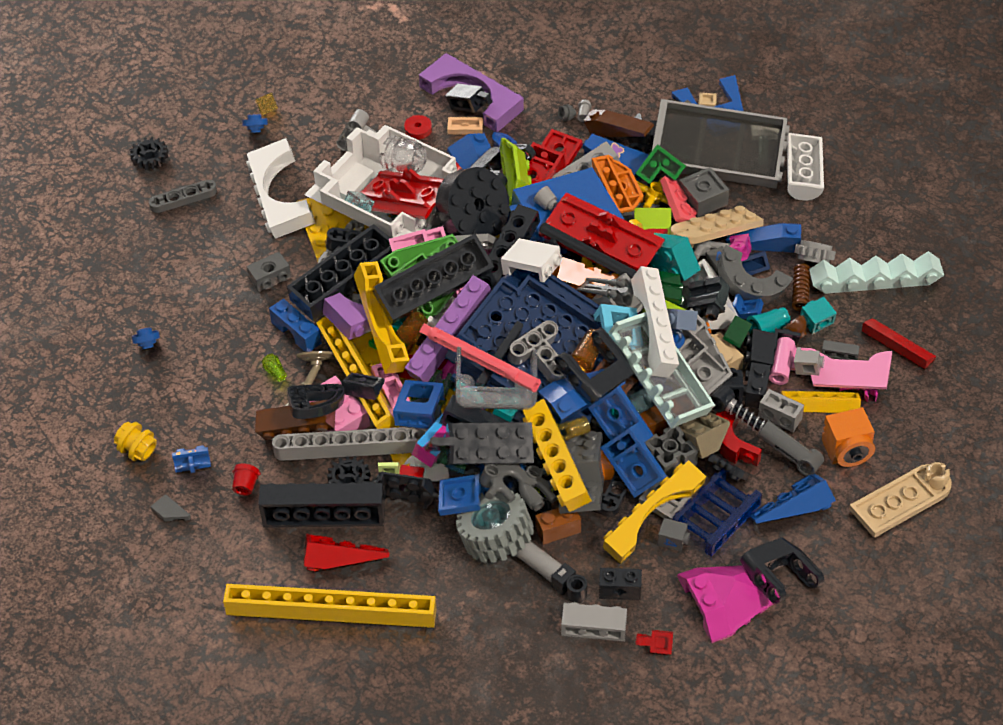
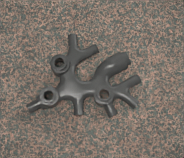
M487 464L480 476L481 485L485 488H490L485 494L487 499H492L496 493H501L509 502L514 501L516 496L503 482L505 476H511L518 481L521 498H523L530 509L538 511L544 505L543 497L534 489L535 487L539 488L551 503L557 500V496L551 491L553 489L551 482L542 478V476L547 474L544 467L529 466L525 471L520 467V464Z

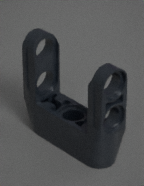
M514 144L525 153L526 160L531 161L536 156L532 146L528 144ZM499 145L489 148L470 167H482L492 171L501 179L504 186L508 182L506 176L500 172L502 163Z
M603 328L596 329L592 332L591 336L594 346L610 366L590 379L571 355L563 352L555 357L557 367L574 389L592 404L634 375L625 354Z
M783 537L748 550L740 559L750 580L774 604L786 599V591L783 583L771 572L772 570L788 565L806 586L817 588L824 584L822 571L800 548ZM798 559L802 562L803 568L799 566ZM762 574L764 575V577H765V579H766V583H764V581H763V579H762ZM812 574L816 577V583L812 579ZM775 589H777V591L779 592V598L775 593Z

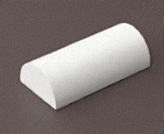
M789 133L786 136L788 193L798 200L815 199L824 190L822 137Z

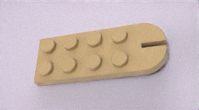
M736 206L730 210H721L718 213L706 214L703 217H694L690 220L676 223L671 226L670 235L688 237L693 249L694 244L761 227L763 226L764 219L743 206Z
M940 462L921 465L850 504L849 510L875 538L946 498L950 493L952 485L950 470H945L946 465Z

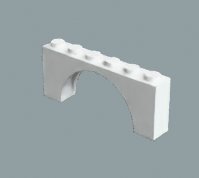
M285 138L247 153L249 161H246L249 170L253 172L250 173L253 183H256L254 189L257 196L260 195L257 199L260 207L264 208L261 212L264 220L268 221L265 223L268 233L272 232L276 239L315 224L311 208L306 199L299 202L285 203L276 201L268 196L270 183L276 174L287 165L295 162L287 139Z

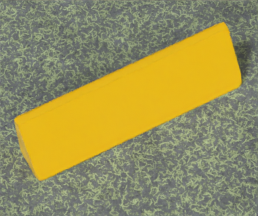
M781 391L780 393L804 404L803 412L840 413L861 407V399L858 392Z

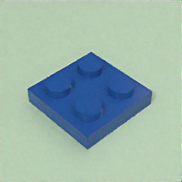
M479 474L440 480L438 506L440 516L480 510L481 483Z

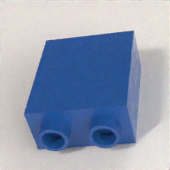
M593 167L513 189L512 205L509 206V216L518 204L538 211L540 223L530 241L535 242L546 240L539 236V230L554 210H545L533 201L538 191L545 186L551 189L557 197L556 201L558 203L567 192L624 219ZM559 246L560 255L566 254L567 249Z

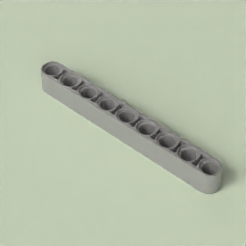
M399 427L281 434L273 438L272 445L276 459L282 461L412 453L416 443L428 429Z

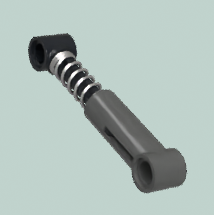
M721 385L710 396L715 404L712 408L714 411H727L730 415L734 414L736 419L740 418L741 423H747V427L751 426L753 431H758L757 437L795 463L803 475L814 474L824 463V457L818 450L808 449L772 422L768 421L765 423V420L761 421L759 416L753 415L754 412L750 413L748 408L742 407L743 404L739 405L737 400L734 399L735 394L730 387Z

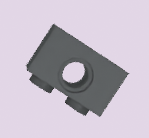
M280 252L246 266L248 278L258 292L291 278L290 266Z

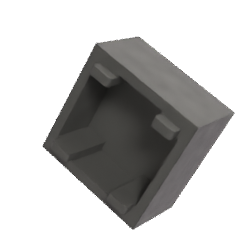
M711 167L679 180V185L688 197L686 202L697 212L696 217L728 205L729 189Z

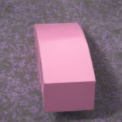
M443 226L427 231L423 229L389 239V243L393 252L397 249L444 237L446 234Z
M382 363L371 366L373 376L385 379L381 390L391 408L394 409L403 386L398 374H385Z

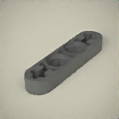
M204 180L155 195L149 199L150 210L154 213H161L212 197L217 193L216 183L213 180ZM189 192H196L195 195H187ZM173 197H178V198H179V199L176 200V201H171V200H170V199L173 198Z

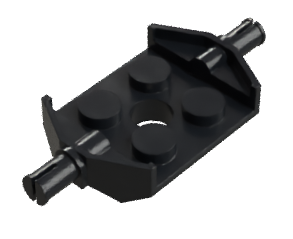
M379 472L376 479L372 481L383 483L384 500H386V497H390L392 499H404L412 502H424V509L433 500H439V491H436L431 479ZM360 481V483H370L369 481Z

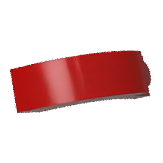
M727 411L717 412V416L730 422V426L719 449L720 454L734 464L741 459L745 463L758 466L761 461L762 449L740 440L733 431L739 420L736 419L734 414L730 415Z

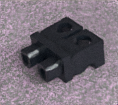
M721 276L706 279V282L704 280L689 282L688 289L691 293L688 297V303H686L687 310L692 308L694 311H698V315L701 318L705 316L710 321L717 320L720 313H725L724 305L727 301L730 286Z

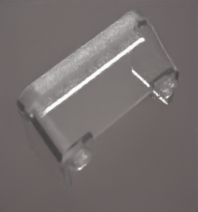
M457 347L455 354V398L459 406L463 408L529 410L535 406L537 391L532 392L516 383L514 388L475 386L474 379L470 375L460 374L461 347ZM533 350L530 360V375L536 378L537 350Z

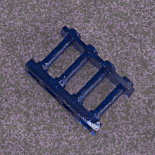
M722 469L711 477L710 482L706 486L703 485L699 489L698 494L694 498H690L681 512L677 511L672 520L688 524L690 531L705 540V553L712 557L750 515L761 506L762 493L755 490L751 495L744 494L726 482V470ZM721 487L742 501V504L734 508L714 495V493ZM709 500L730 514V517L726 521L720 520L701 506ZM694 513H697L716 526L717 530L709 534L691 522L689 518Z

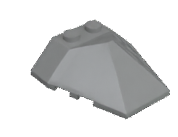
M697 314L696 331L680 329L685 337V343L678 350L701 382L707 394L710 395L733 374L722 353L719 352L715 339L710 335L706 322ZM648 353L642 355L640 362L646 368H649ZM671 374L669 378L662 377L667 381L681 387L675 379V377L673 376V374Z

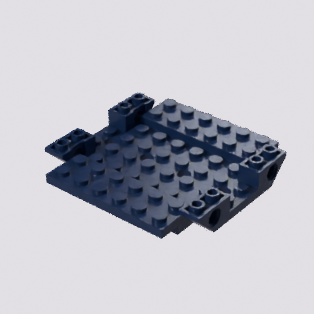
M532 272L524 281H521L512 274L505 275L456 336V338L494 356L517 320L523 323L522 331L517 339L543 322L553 321L558 326V332L554 342L550 345L558 355L563 352L571 355L584 369L585 373L593 372L604 359L594 346L591 336L593 331L602 328L601 322L594 321V313L600 305L553 274L545 282H540L539 274L536 272ZM497 314L501 320L493 321L491 315ZM544 331L548 335L552 334L549 331ZM631 331L621 333L622 337L629 336ZM448 350L445 358L458 366L451 376V380L455 383L462 382L480 395L483 402L492 408H495L502 396L519 404V409L512 419L514 423L523 422L522 418L525 415L522 409L542 400L538 391L550 384L530 358L522 364L514 365L507 359V353L502 361L540 379L541 384L538 390L532 392L494 372L484 389L479 392L475 389V385L485 367ZM513 351L515 354L521 355L519 351ZM541 356L545 360L549 359L547 356ZM554 370V371H553L555 374H558V375L561 374V373H560L559 371H557V370ZM586 408L560 425L556 419L555 422L562 436L569 433L583 434L594 419V416L589 408Z

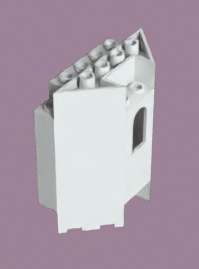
M384 125L377 133L371 130L366 132L357 127L346 138L348 151L332 167L330 162L324 160L313 171L315 184L304 195L368 227L374 224L387 236L394 238L425 229L438 214L436 212V205L427 219L414 218L401 212L392 220L388 217L390 213L361 209L353 205L352 203L358 193L380 171L388 170L403 173L405 168L408 170L411 168L418 175L445 179L450 173L457 171L455 157Z

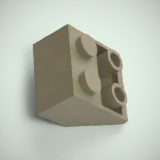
M709 412L706 416L704 415L683 423L680 429L685 434V442L690 440L698 450V457L703 459L719 451L730 422Z

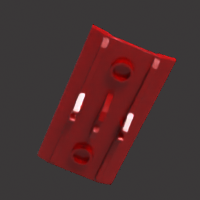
M405 168L403 173L388 170L380 171L358 193L353 203L361 209L396 215L404 212L414 218L427 219L436 205L437 191L444 179L418 175L411 168L409 170Z
M567 192L546 220V223L636 271L641 266L648 267L658 249L665 242V239ZM539 232V236L548 240L551 239L550 237ZM557 242L559 246H561V247H563V248H565V249H567V250H569V251H571V252H574V253H576V254H578V255H580V256H582V257H584V258H586V259H588V260H590V261H592V262H594V263L600 265L599 263H597V262H595V261H593V260H591V259L585 257L584 255H582V254H580V253H578V252H576V251L570 249L569 247H567V246H565V245H563V244Z

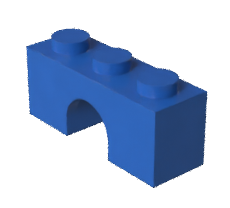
M284 298L269 308L271 323L283 333L289 329L294 336L295 344L302 350L311 352L322 344L320 329Z

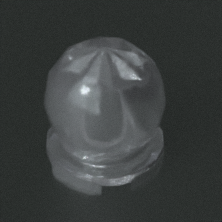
M394 135L387 137L384 141L386 145L384 153L380 154L382 168L391 172L398 171L402 174L405 168L408 170L411 168L416 173L422 171L427 162V152L421 143L413 139L403 140L402 137Z

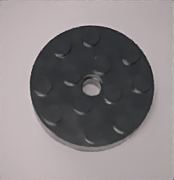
M482 167L460 169L450 173L440 184L436 195V212L439 213L440 225L443 226L444 231L448 235L490 234L496 237L501 232L502 227L506 225L510 211L508 193L501 179L492 171Z

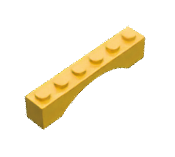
M378 261L360 263L354 273V278L384 373L403 372L405 366L410 361L405 344L396 335L373 293L374 286L383 282Z
M689 460L684 465L682 463L675 468L674 474L670 478L667 476L660 483L661 487L657 491L652 490L647 495V500L643 504H637L632 510V514L628 518L625 516L618 523L619 527L615 531L610 530L604 536L603 548L621 564L635 551L638 531L648 515L660 505L671 500L691 497L704 484L706 476Z

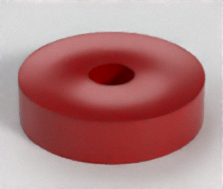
M423 115L409 117L404 123L405 134L417 140L428 137L432 132L431 120Z

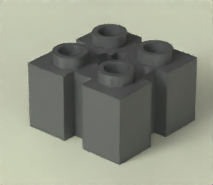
M679 426L673 429L668 427L663 430L661 436L654 434L653 437L644 442L669 478L674 474L675 468L681 463L684 465L689 460L694 466L697 465L698 450L690 440L685 442V434Z

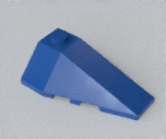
M484 133L467 134L449 146L447 151L449 155L456 158V162L462 169L470 168L491 146Z
M777 223L727 235L726 243H730L731 236L749 234L751 250L794 253L796 244L801 242V224Z

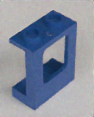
M405 380L393 409L395 426L429 429L435 423L434 413L439 400L445 399L443 383ZM407 397L429 398V401L420 403L409 402L406 399Z

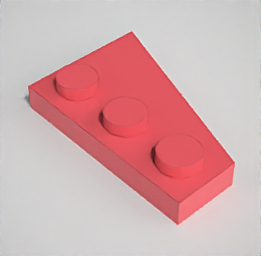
M664 176L660 182L674 220L680 223L696 217L697 212L686 202L688 197L678 181Z

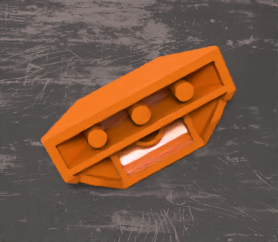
M610 155L592 158L594 171L620 213L634 211L644 195L632 170L621 162L614 160Z

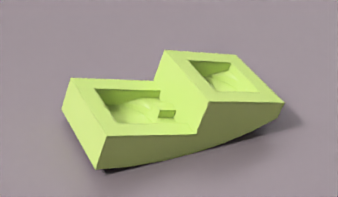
M398 462L378 463V471L400 474V465Z

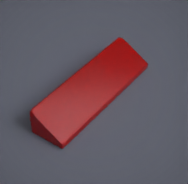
M873 318L863 323L862 332L923 369H926L936 359V356Z

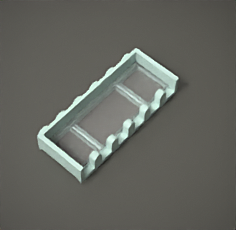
M646 312L614 324L608 334L625 354L633 372L671 429L701 416H706L715 406L714 402L676 346L679 365L670 377L651 376L652 370L649 368L647 360L649 324Z

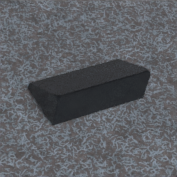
M352 372L341 384L344 386L345 395L376 400L385 379Z

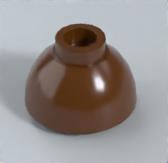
M804 315L798 316L784 326L782 330L788 329L792 332L801 333L800 339L807 334L805 331L807 322Z

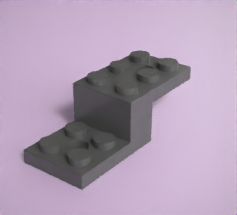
M589 431L584 434L569 433L563 435L562 437L592 502L569 512L566 506L562 507L559 502L560 514L601 510L604 485L601 463L602 449L600 448L603 442L602 432Z

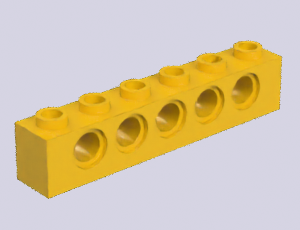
M542 399L522 409L525 415L522 418L523 422H532L533 443H537L539 446L536 448L540 459H544L546 462L543 464L547 475H552L550 482L555 491L558 490L560 493L557 495L561 506H566L569 512L592 502L545 400Z

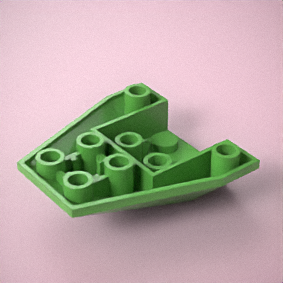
M451 234L397 249L381 259L380 263L389 279L454 245L458 240ZM455 291L413 314L426 323L429 316L434 317L441 312Z

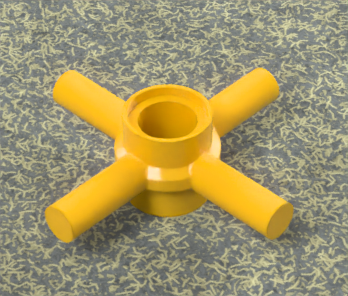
M663 177L658 182H652L649 187L637 181L641 191L646 194L643 208H651L653 204L659 205L660 201L668 205L666 195H664L660 182Z

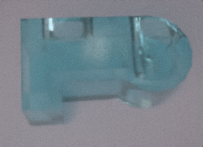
M645 388L628 396L639 414L654 406Z

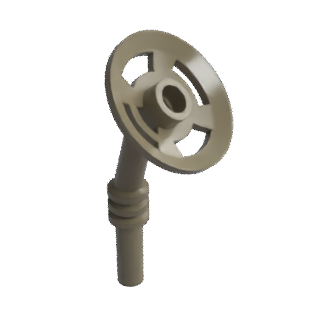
M330 351L298 353L297 358L310 362V366H312L305 382H302L301 385H312L322 365V361L334 357V353Z

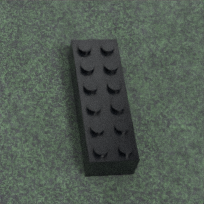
M373 224L286 286L290 301L314 322L323 315L325 298L338 293L347 298L358 290L354 273L360 263L378 261L381 272L384 271L380 260L392 253L389 243L391 238Z
M473 234L377 284L373 288V293L392 325L464 287L473 275L481 278L492 272L494 265L477 235Z
M383 483L260 484L258 505L263 528L384 526L385 523Z

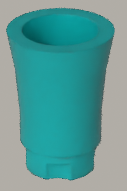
M782 307L748 316L746 321L752 324L749 334L753 329L773 333L775 329H781L789 324L791 319L788 311Z

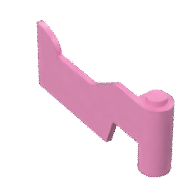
M789 337L777 339L774 363L769 375V380L777 385L786 384L789 379L790 370L795 371L794 359L797 348L795 342ZM801 348V350H805V351H809V350L816 351L815 349H812V348ZM892 351L877 353L869 361L837 360L820 353V356L825 358L824 368L820 369L819 376L811 375L813 386L887 390Z

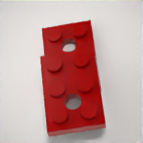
M551 129L541 145L532 142L531 146L534 148L536 156L529 161V170H527L528 176L536 175L535 178L531 179L532 184L552 179L556 173L569 166L581 149L583 140ZM556 148H563L560 152L555 151Z

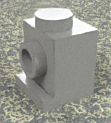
M797 347L794 359L796 374L819 376L820 369L824 368V356H820V351L801 350V347Z

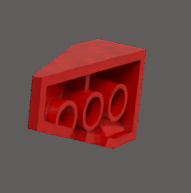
M306 534L303 565L308 570L319 571V569L388 558L390 553L386 548L360 544V547H356V544L351 543V541L344 540L336 543L332 537Z

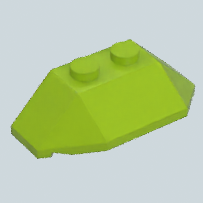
M501 138L499 148L502 170L508 180L505 188L508 193L509 203L512 204L513 189L532 184L531 176H528L527 172L529 170V160H526L525 153L506 138Z

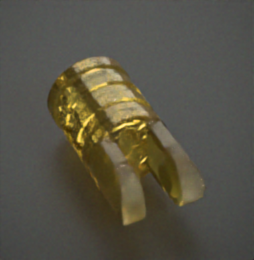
M585 416L557 425L559 430L566 429L567 434L562 435L564 441L590 433V425Z

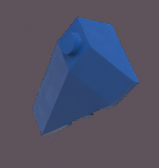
M604 369L586 373V375L591 379ZM567 378L556 380L538 391V394L545 400L559 425L592 405L574 389Z
M814 473L791 486L793 490L786 493L782 492L777 496L778 498L775 503L769 502L751 514L750 518L755 523H761L826 510L831 507V503L835 502L836 499L826 480Z

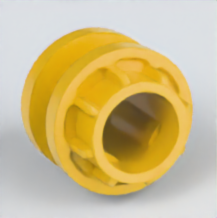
M138 422L124 423L114 436V444L117 445V451L122 454L129 451L128 458L132 461H137V459L145 461L153 453L157 440L154 438L152 431L147 429L141 432L142 425Z

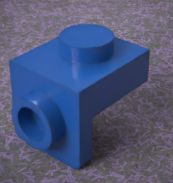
M736 294L732 302L738 317L742 319L761 314L764 304L761 299L743 300L740 294Z

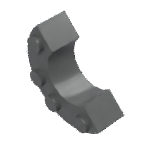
M725 245L718 260V274L730 286L729 293L735 297L736 294H740L743 300L761 299L764 304L770 303L779 298L793 280L792 277L778 270L767 278L759 279L752 277L742 266L741 258L743 253Z

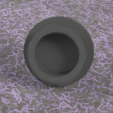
M569 104L560 106L558 110L559 119L565 122L570 121L577 114L576 110Z

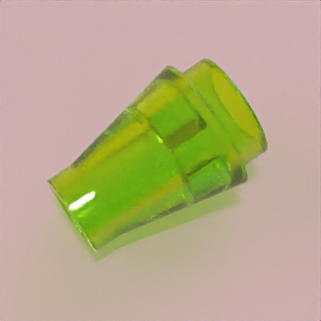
M271 353L262 359V368L275 377L278 382L283 381L287 377V373L277 355Z

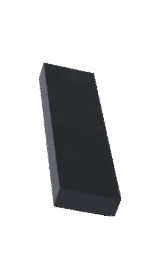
M517 320L494 354V357L500 360L504 359L511 344L520 335L523 323ZM485 368L476 382L475 389L479 392L482 391L494 372Z

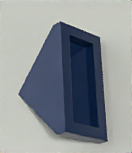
M766 251L749 254L748 259L742 261V266L748 274L753 275L770 269Z

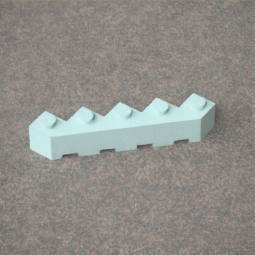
M929 251L914 261L904 254H900L888 263L878 256H874L862 265L848 258L836 267L822 260L809 269L813 286L825 294L927 286L944 276L940 259Z

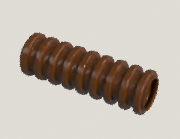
M798 264L794 267L792 308L796 311H801L802 307L809 302L810 267L806 264Z

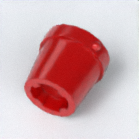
M245 463L236 464L234 470H232L234 474L232 490L239 495H250L261 473L253 465Z

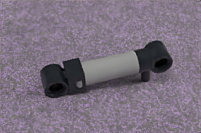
M531 541L529 543L524 542L526 547L523 550H516L517 555L515 556L549 580L551 587L561 595L567 591V598L571 602L581 603L587 598V580L584 576L576 574V570L568 564L564 563L562 565Z

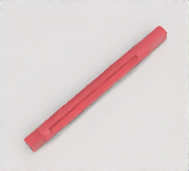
M424 323L419 331L428 336L430 340L532 392H536L541 384L540 379L437 327H431Z

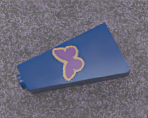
M594 134L584 141L582 147L584 155L607 141L618 155L620 162L632 170L637 181L640 180L641 177L636 172L649 156L648 154Z

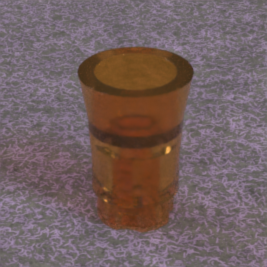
M418 311L412 312L395 332L398 338L405 344L408 354L413 352L416 342L422 334L419 331L423 324L428 323V319Z
M592 328L584 334L578 346L570 354L584 369L585 373L593 371L599 354L591 336L592 332L596 329Z

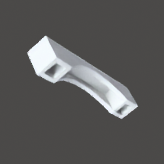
M641 266L631 279L634 296L642 302L648 318L649 351L647 360L649 368L652 370L651 376L669 378L678 367L679 361L659 270L657 268Z

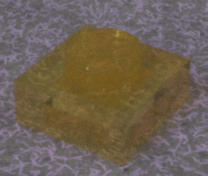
M272 93L255 99L261 116L278 109Z

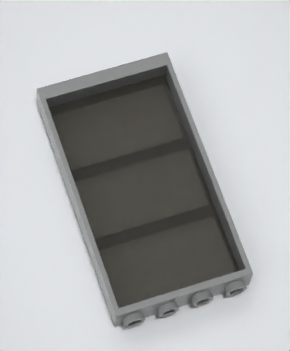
M661 99L652 150L658 144L684 163L686 167L681 174L692 175L711 167L717 176L724 181L776 188L777 183L782 180L783 172L780 171V166L783 167L785 161L782 151H786L787 141L784 138L789 134L790 125H787V118Z

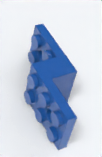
M621 386L588 407L610 439L608 443L600 448L634 498L667 477L644 443L654 435ZM612 409H616L618 411V418H615L612 415ZM636 466H640L643 469V475L636 472Z

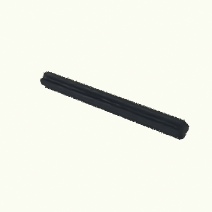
M546 222L540 227V233L555 239L557 242L619 275L627 273L629 278L632 279L637 272Z

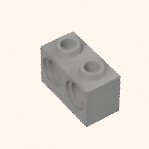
M768 389L760 401L758 416L788 431L794 432L802 420L804 404Z

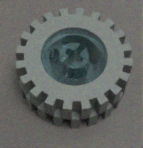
M481 493L480 510L458 513V520H456L457 530L467 553L472 555L475 560L480 558L481 562H487L490 559L492 563L497 562V558H501L503 561L507 559L509 554L512 556L517 555V549L523 550L526 547L524 542H530V535H533L534 530L532 527L534 526L525 502L518 493L515 494L516 498L512 502H509L501 493H496L492 499H487Z

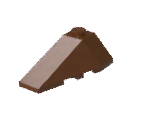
M594 109L583 120L590 135L594 134L600 137H643L654 127L652 122L609 110Z

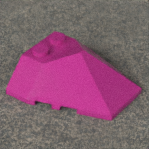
M743 566L701 567L677 574L685 593L691 592L704 617L703 628L711 643L731 637L741 626L747 625L753 617L761 614L774 604L750 580ZM762 574V579H763L764 583H766V579H765L764 575Z

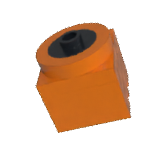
M863 407L825 416V426L823 427L824 432L822 433L821 440L832 464L838 463L843 467H853L864 463L872 457L875 452V445L873 443L875 431Z

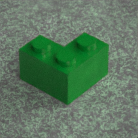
M657 144L636 174L649 184L652 183L661 170L676 180L686 165Z

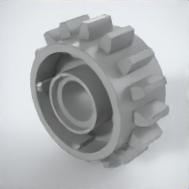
M801 240L800 244H796L794 253L798 254V259L817 263L825 260L829 263L830 260L835 259L836 251H832L833 246Z

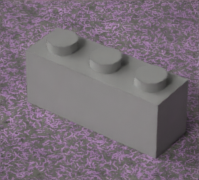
M575 602L564 603L561 636L625 641L627 608L618 606L604 607L597 604L582 605Z

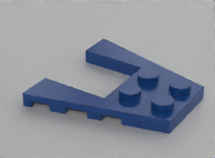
M733 75L719 79V85L729 103L714 107L743 111L736 76ZM688 87L672 91L671 97L673 99L676 98L679 102L689 100L692 104H697ZM707 119L706 131L713 138L740 130L739 123Z

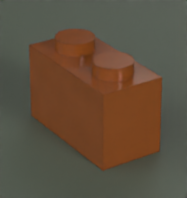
M559 508L536 515V531L542 544L544 545L581 533V517L579 513L560 514Z

